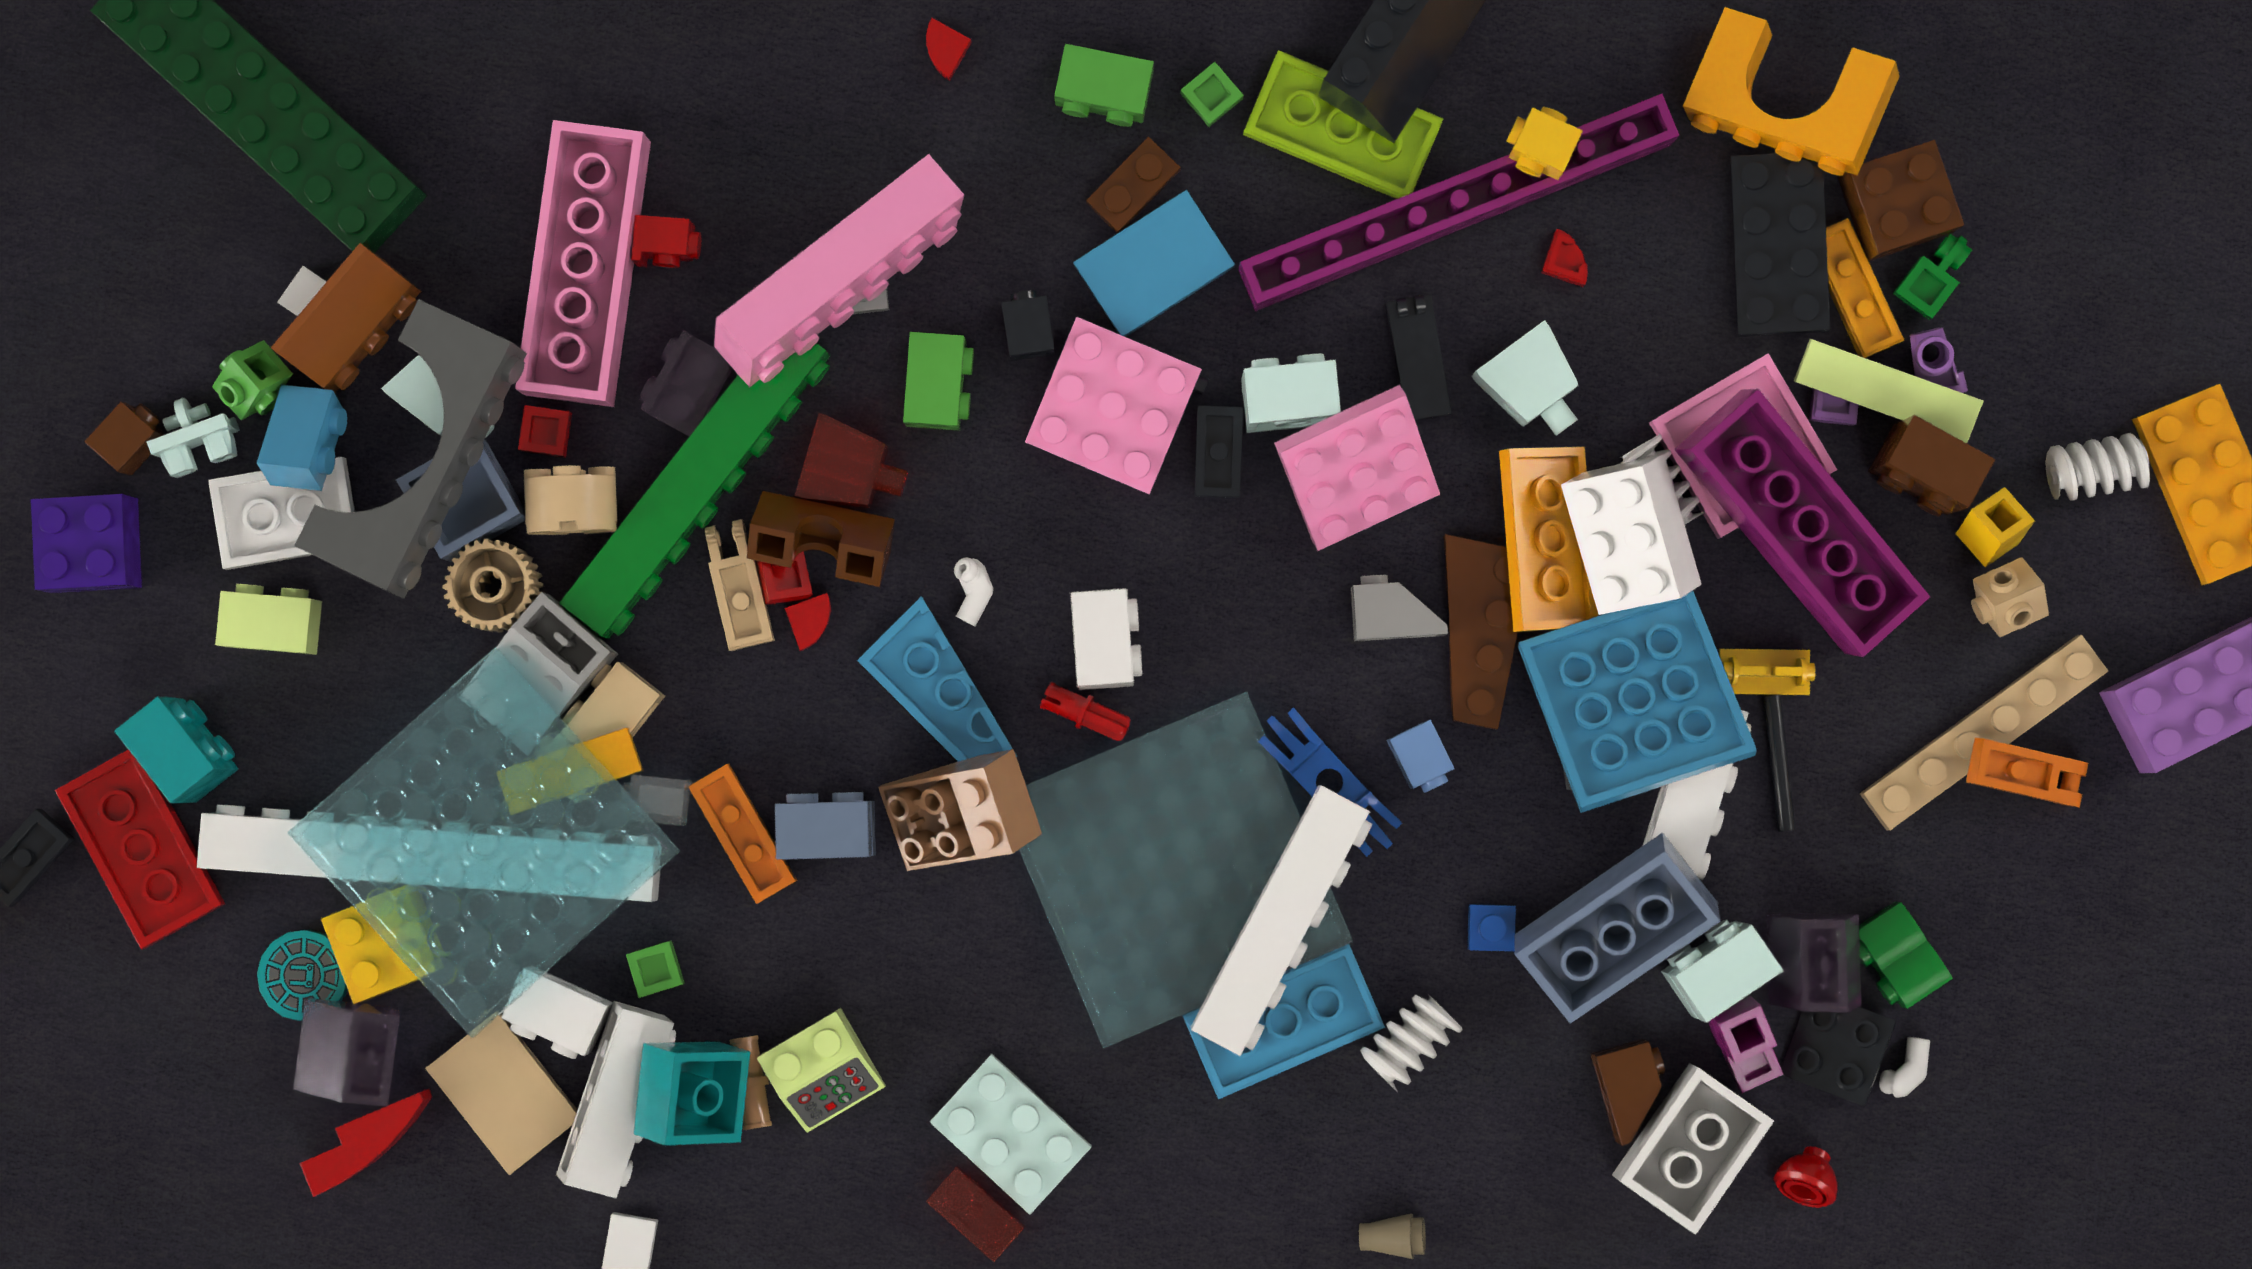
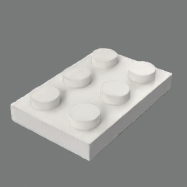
M344 457L335 458L333 472L326 476L322 491L272 486L262 471L208 480L222 568L226 570L312 555L294 545L314 505L338 512H355L347 461Z

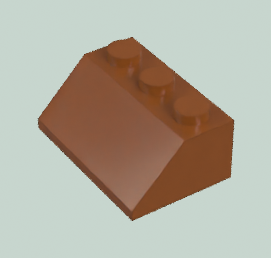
M359 243L273 344L271 349L322 388L333 390L334 393L339 388L344 390L357 378L360 369L357 367L368 354L371 356L375 355L385 345L389 338L386 332L397 319L403 321L412 313L418 301L415 298L420 294L421 290L384 259Z

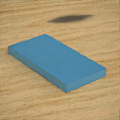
M1349 943L1298 964L1296 969L1291 967L1285 971L1280 982L1285 984L1286 988L1274 1010L1266 1007L1258 1022L1264 1025L1265 1028L1253 1050L1245 1047L1241 1056L1191 1030V1025L1201 1007L1182 1014L1218 1099L1385 1028Z

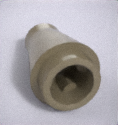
M1410 1213L1371 1223H1360V1251H1374L1414 1259V1255H1425L1426 1231L1424 1218H1413V1214Z

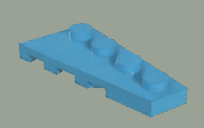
M922 596L857 660L958 762L979 755L1013 749Z

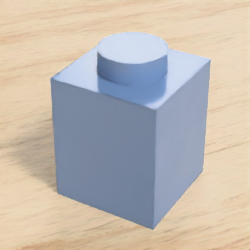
M1426 720L1386 740L1410 789L1421 786L1425 793L1448 782L1445 773L1455 768L1431 720Z

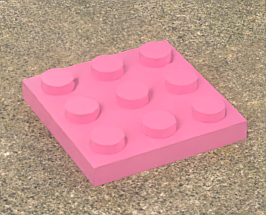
M1076 317L1025 442L1150 494L1202 369Z
M1769 353L1649 422L1656 436L1659 434L1662 436L1660 442L1664 449L1671 451L1672 454L1669 458L1674 466H1680L1679 475L1682 480L1689 481L1690 486L1688 490L1692 497L1698 496L1699 502L1697 505L1701 512H1705L1703 515L1717 539L1737 529L1738 526L1674 449L1740 390L1759 389L1829 474L1837 470Z
M1400 385L1275 442L1311 540L1318 551L1440 495L1407 396Z

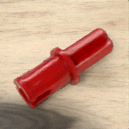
M1052 681L1045 691L1044 695H1047L1046 698H1042L1040 704L1041 709H1046L1076 722L1075 727L1078 729L1085 726L1116 741H1122L1130 726L1131 719L1128 716L1094 702V696L1089 695L1088 698H1085L1056 685Z

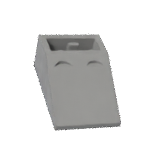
M543 592L538 595L511 626L461 695L463 700L527 756L532 754L569 709L588 690L599 671L606 664L609 665L618 655L615 650L575 615L559 604L560 602L552 595Z

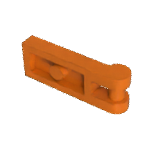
M1975 738L1966 782L2080 808L2082 794L2078 793L2081 776L2086 777L2088 763L1985 738ZM2060 772H2062L2063 775L2059 789L2057 788L2059 774Z

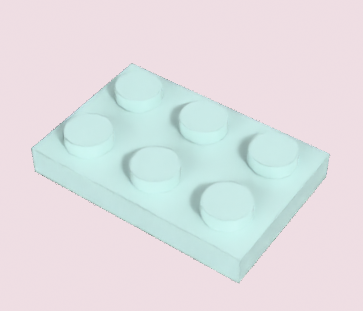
M993 1054L983 1062L930 1120V1123L1029 1215L1092 1147L1090 1143Z

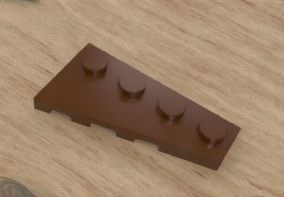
M1445 534L1444 552L1446 558L1445 577L1448 602L1447 621L1450 647L1449 666L1452 721L1498 730L1518 633L1513 632L1507 547Z

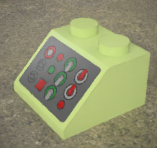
M841 1008L757 1057L779 1098L807 1133L886 1087Z

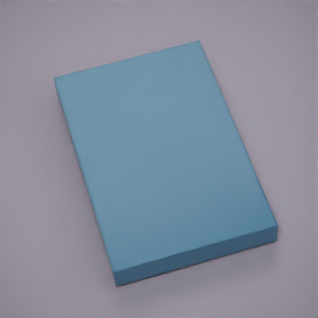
M1187 190L1073 262V265L1117 333L1124 337L1235 267L1233 260Z

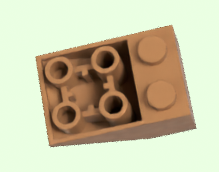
M1014 749L975 756L878 787L907 871L1013 854L1042 835Z

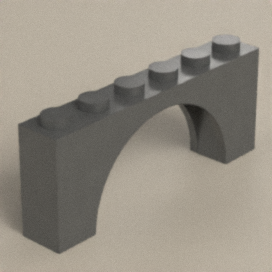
M419 299L398 341L417 352L427 363L440 388L444 410L443 429L439 446L432 462L422 477L407 492L381 507L361 512H338L314 505L294 545L403 599L408 590L413 589L419 581L422 570L421 564L428 550L433 548L439 541L442 533L441 524L449 508L453 507L460 499L463 490L462 482L469 468L474 466L480 459L483 452V441L491 425H494L500 419L504 409L503 401L511 385L515 384L521 377L524 370V359L527 355L525 351L512 342Z

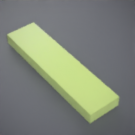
M1810 339L1794 382L1900 420L1916 415L1965 443L1969 440L1984 402L1978 398Z

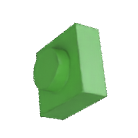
M1213 62L1180 90L1183 98L1208 127L1212 126L1244 98L1241 91L1216 62Z
M672 940L626 954L639 998L685 984Z

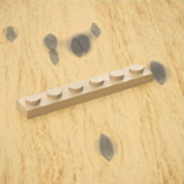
M2082 635L2075 636L1860 793L1861 797L1886 830H1892L1968 774L1975 738H1985L2010 744L2108 672L2107 668Z

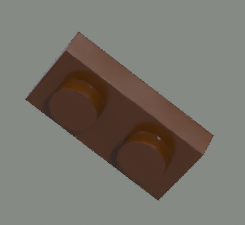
M1148 136L1086 200V204L1118 234L1181 171V167Z

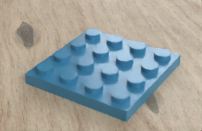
M1693 590L1680 599L1606 613L1519 642L1518 649L1581 813L1756 755V746Z

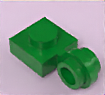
M1951 233L1948 234L1933 254L1940 259L1938 264L1936 265L1925 256H1921L1893 294L1928 320L1933 319L1960 283L1945 271L1948 267L1956 271L1967 259L1972 251L1966 245L1968 240L1961 235L1956 238Z

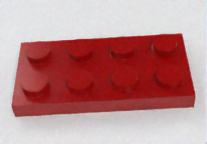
M129 749L55 790L141 949L148 948L225 905L207 869L197 868L198 852L173 806Z

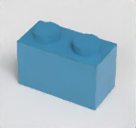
M281 385L257 460V465L270 485L322 491L326 476L333 472L335 466L334 450L338 437L344 434L347 426L346 410L341 406L334 391Z

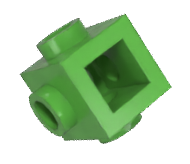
M263 340L243 351H235L225 358L219 366L222 371L212 387L219 394L223 403L229 406L240 420H243L256 412L260 415H265L272 411L281 385H286L293 373Z

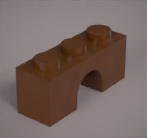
M762 491L750 523L747 559L791 568L794 558L799 553L806 550H821L836 558L835 578L880 587L891 553L895 519Z

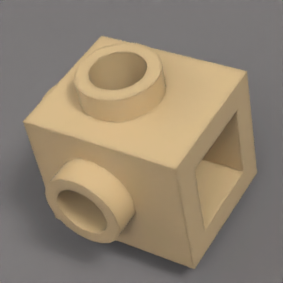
M2023 557L1973 579L1976 598L1971 600L1974 613L1982 624L1989 623L1999 637L2049 616L2044 583Z

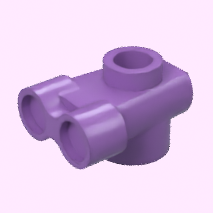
M1943 327L1910 335L1914 375L1916 377L1961 393L1968 391L1964 371H1957L1953 360L1954 350L1946 339ZM1928 344H1933L1937 349L1936 357L1931 361H1925L1922 358V351Z

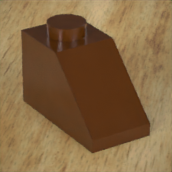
M1644 1039L1590 1053L1615 1141L1621 1146L1632 1142L1662 1087L1659 1075L1665 1073V1067L1658 1047L1651 1048L1650 1043Z

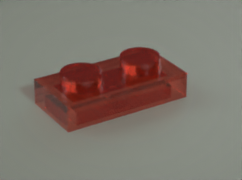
M958 1166L951 1171L926 1200V1203L993 1262L998 1259L1025 1227Z

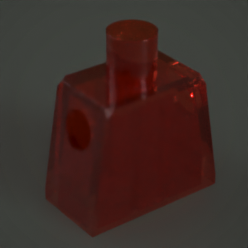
M819 413L795 496L799 499L818 503L871 508L876 490L901 497L908 471L884 464L888 447L883 442L825 414Z

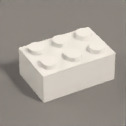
M1664 454L1583 472L1561 484L1599 615L1680 599L1702 585Z
M1127 589L1071 593L1077 686L1079 690L1134 686L1133 676H1142L1140 645L1131 646L1130 631H1139L1137 599H1127Z
M1689 1063L1612 1175L1696 1235L1774 1120L1706 1072Z

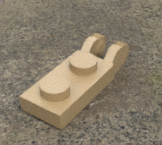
M742 519L732 521L733 527L731 529L739 555L723 559L722 541L716 527L705 528V536L711 562L708 564L729 651L775 641L767 605H765L756 560L747 559L748 537Z

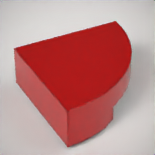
M931 18L926 34L928 54L936 70L950 81L972 42L970 38Z
M1556 229L1541 273L1584 287L1588 274L1584 255L1576 241L1569 234Z
M828 593L785 608L800 651L814 645L828 625L831 614V601Z

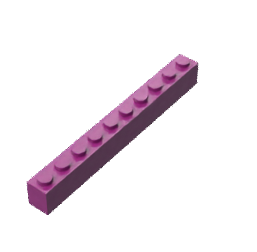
M1663 94L1577 127L1583 130L1559 180L1543 173L1540 177L1528 175L1515 167L1517 161L1508 158L1509 155H1506L1240 261L1239 272L1255 311L1671 146L1678 138L1679 133Z

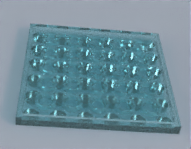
M497 647L490 651L287 832L471 1038L476 1037L681 852L676 844Z
M1247 691L1026 785L1042 835L1020 848L1019 851L1103 1049L1202 1006L1301 819L1276 759L1258 742L1260 738L1266 737ZM1331 887L1323 899L1324 902L1329 904L1325 916L1317 929L1312 926L1308 927L1301 941L1307 944L1308 947L1298 965L1354 942Z

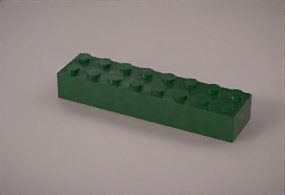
M99 0L90 10L352 251L361 243L375 253L427 197L420 188L214 0Z

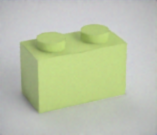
M236 584L235 592L220 591L215 645L317 655L322 601L309 599V590L281 588L280 596L263 595L264 586Z

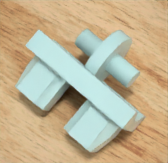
M181 398L174 401L176 414L164 418L163 424L167 431L182 427V429L147 441L151 455L162 459L170 476L180 478L198 470L191 452L192 448L204 444L210 462L213 463L223 462L236 457L237 449L233 433L240 430L234 417L228 419L224 413L198 422L197 420L211 415L207 404L204 403L192 408L186 398Z

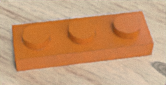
M730 764L722 766L688 786L756 904L797 881L786 860H776V843Z

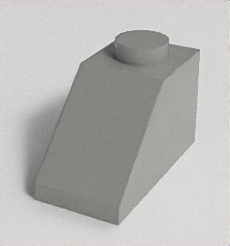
M1388 575L1360 577L1361 585H1353L1351 587L1354 642L1435 637L1448 634V627L1444 621L1399 582L1388 583Z

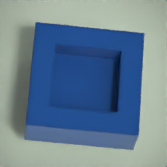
M1469 904L1468 950L1515 951L1516 906Z

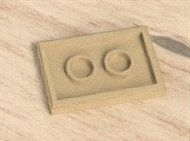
M499 1010L425 1069L508 1175H511L573 1125L577 1108L522 1038L510 1030L511 1024L501 1018L503 1014Z

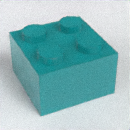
M157 696L114 730L170 803H197L238 770V767L231 760L235 756L233 749L221 736L213 737L204 725L208 720L206 715L192 700L186 702L182 698Z
M721 1042L643 1043L634 1135L662 1145L741 1142L751 1051Z

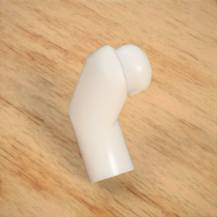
M966 557L960 559L954 568V574L960 580L966 594V598L956 617L976 626L993 594V586L985 566L977 559Z
M1907 1037L1905 1063L1897 1071L1885 1070L1882 1072L1879 1080L1882 1092L1893 1094L1896 1098L1905 1097L1924 1081L1928 1067L1929 1039Z

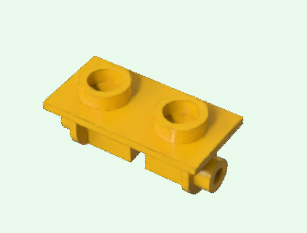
M1719 649V656L1734 694L1810 695V681L1815 680V664L1810 663V650Z

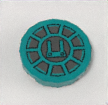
M309 929L288 932L274 940L261 956L257 971L259 991L267 1005L282 1017L298 1021L320 1018L333 1010L347 994L346 983L325 933Z

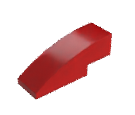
M428 1088L335 1128L341 1145L300 1163L313 1197L351 1179L376 1162L393 1147L415 1123L431 1100L432 1094L430 1089Z

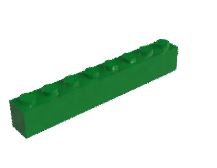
M817 343L800 356L794 352L782 362L784 368L773 379L766 383H763L760 379L750 388L737 375L559 604L600 636L608 639L613 633L620 636L633 621L635 614L631 610L640 598L648 600L661 585L663 579L658 575L669 561L675 565L685 555L691 545L687 538L697 526L701 529L705 528L716 515L719 508L714 504L725 490L728 493H732L742 482L746 475L742 468L752 455L759 458L770 446L774 439L770 432L780 420L786 423L799 409L802 401L798 397L808 384L815 387L825 376L830 367L825 363L830 357L828 352Z

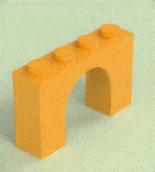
M1725 7L1683 104L1684 110L1689 120H1691V125L1710 134H1715L1717 129L1733 134L1734 140L1749 147L1757 148L1759 143L1776 148L1775 152L1779 156L1791 161L1799 162L1803 157L1818 162L1817 166L1820 169L1833 175L1842 176L1845 171L1858 175L1900 77L1896 61L1852 47L1831 97L1821 108L1801 118L1782 119L1773 117L1758 108L1752 100L1753 81L1772 38L1767 20Z

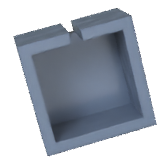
M485 439L480 459L474 466L469 468L462 482L463 490L460 499L453 507L449 508L441 524L442 533L439 541L434 546L440 559L453 562V558H460L458 552L460 550L465 551L466 544L474 546V541L476 540L481 542L484 539L492 540L525 521V508ZM433 459L396 479L403 493L407 492L422 477Z
M864 792L832 793V802H818V794H786L785 804H775L776 860L870 857L876 855L875 801H864Z

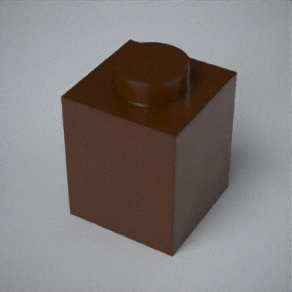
M121 401L84 442L117 472L131 476L151 455L147 441L166 434L157 427L161 420L146 406L139 403L135 407Z

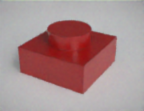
M525 405L518 450L566 458L572 413Z
M804 551L794 558L791 568L761 561L756 562L765 605L809 599L813 594Z

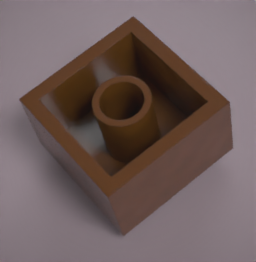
M1935 140L1863 163L1858 175L1845 171L1842 176L1838 177L1860 244L1868 262L1947 236L1965 225Z
M1913 415L1893 425L1868 472L1879 477L1876 483L1882 488L1897 495H1901L1902 491L1918 499L1916 505L1919 508L1940 517L1942 513L1948 515L1970 507L1995 459Z

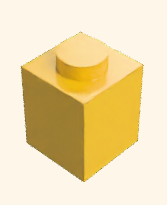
M2004 487L1971 509L1956 535L1983 566L1987 567L2019 545L2035 520Z

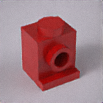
M635 215L631 260L638 267H647L648 259H653V265L666 268L680 267V261L692 262V259H699L701 233L695 232V226L690 219Z

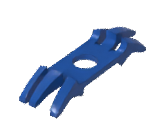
M1292 708L1287 714L1306 739L1309 740L1306 745H1303L1275 717L1271 716L1266 720L1294 756L1289 760L1265 736L1260 738L1258 742L1312 797L1317 789L1316 778L1318 774L1325 769H1334L1340 773L1343 780V785L1337 793L1338 795L1363 808L1370 805L1372 809L1395 829L1402 824L1324 744L1295 708ZM1368 814L1366 820L1372 823L1368 833L1388 849L1393 843ZM1365 841L1359 848L1366 857L1373 852Z

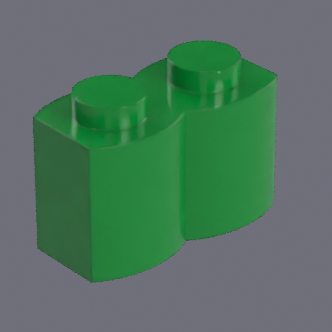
M1893 902L1850 931L1855 939L1850 944L1852 951L1864 967L1872 964L1881 978L1876 982V986L1890 1005L1897 1002L1900 1007L1908 1009L1953 979L1945 964L1927 941L1918 924L1902 902Z

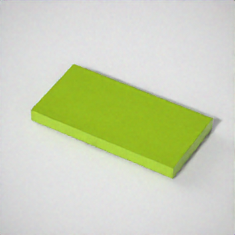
M1278 50L1243 135L1393 198L1399 199L1413 193L1443 118L1417 108L1396 142L1392 143L1318 97L1323 79L1329 72L1328 70Z

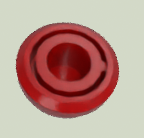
M1813 1146L1805 1147L1802 1154L1794 1155L1784 1161L1774 1176V1182L1783 1195L1796 1203L1809 1207L1821 1208L1833 1204L1838 1191L1835 1172L1829 1165L1830 1155L1826 1151Z

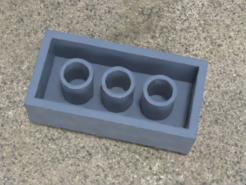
M1662 832L1515 934V956L1568 1022L1572 1023L1721 922L1718 902Z

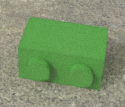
M1065 44L1054 95L1055 105L1063 107V113L1074 117L1087 118L1089 112L1105 115L1107 116V122L1119 126L1130 127L1133 121L1143 123L1153 76L1154 61Z
M910 332L903 417L906 427L960 430L961 419L969 420L971 395L970 393L963 392L964 375H972L974 348H966V339L963 335Z

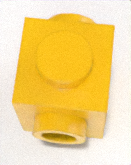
M1542 107L1541 111L1532 108L1526 120L1519 116L1517 117L1506 142L1514 146L1508 158L1517 161L1515 167L1528 175L1540 177L1543 173L1559 180L1583 130L1567 124V117L1556 110Z

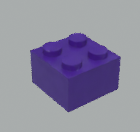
M124 494L31 499L35 590L62 593L142 588L138 498Z

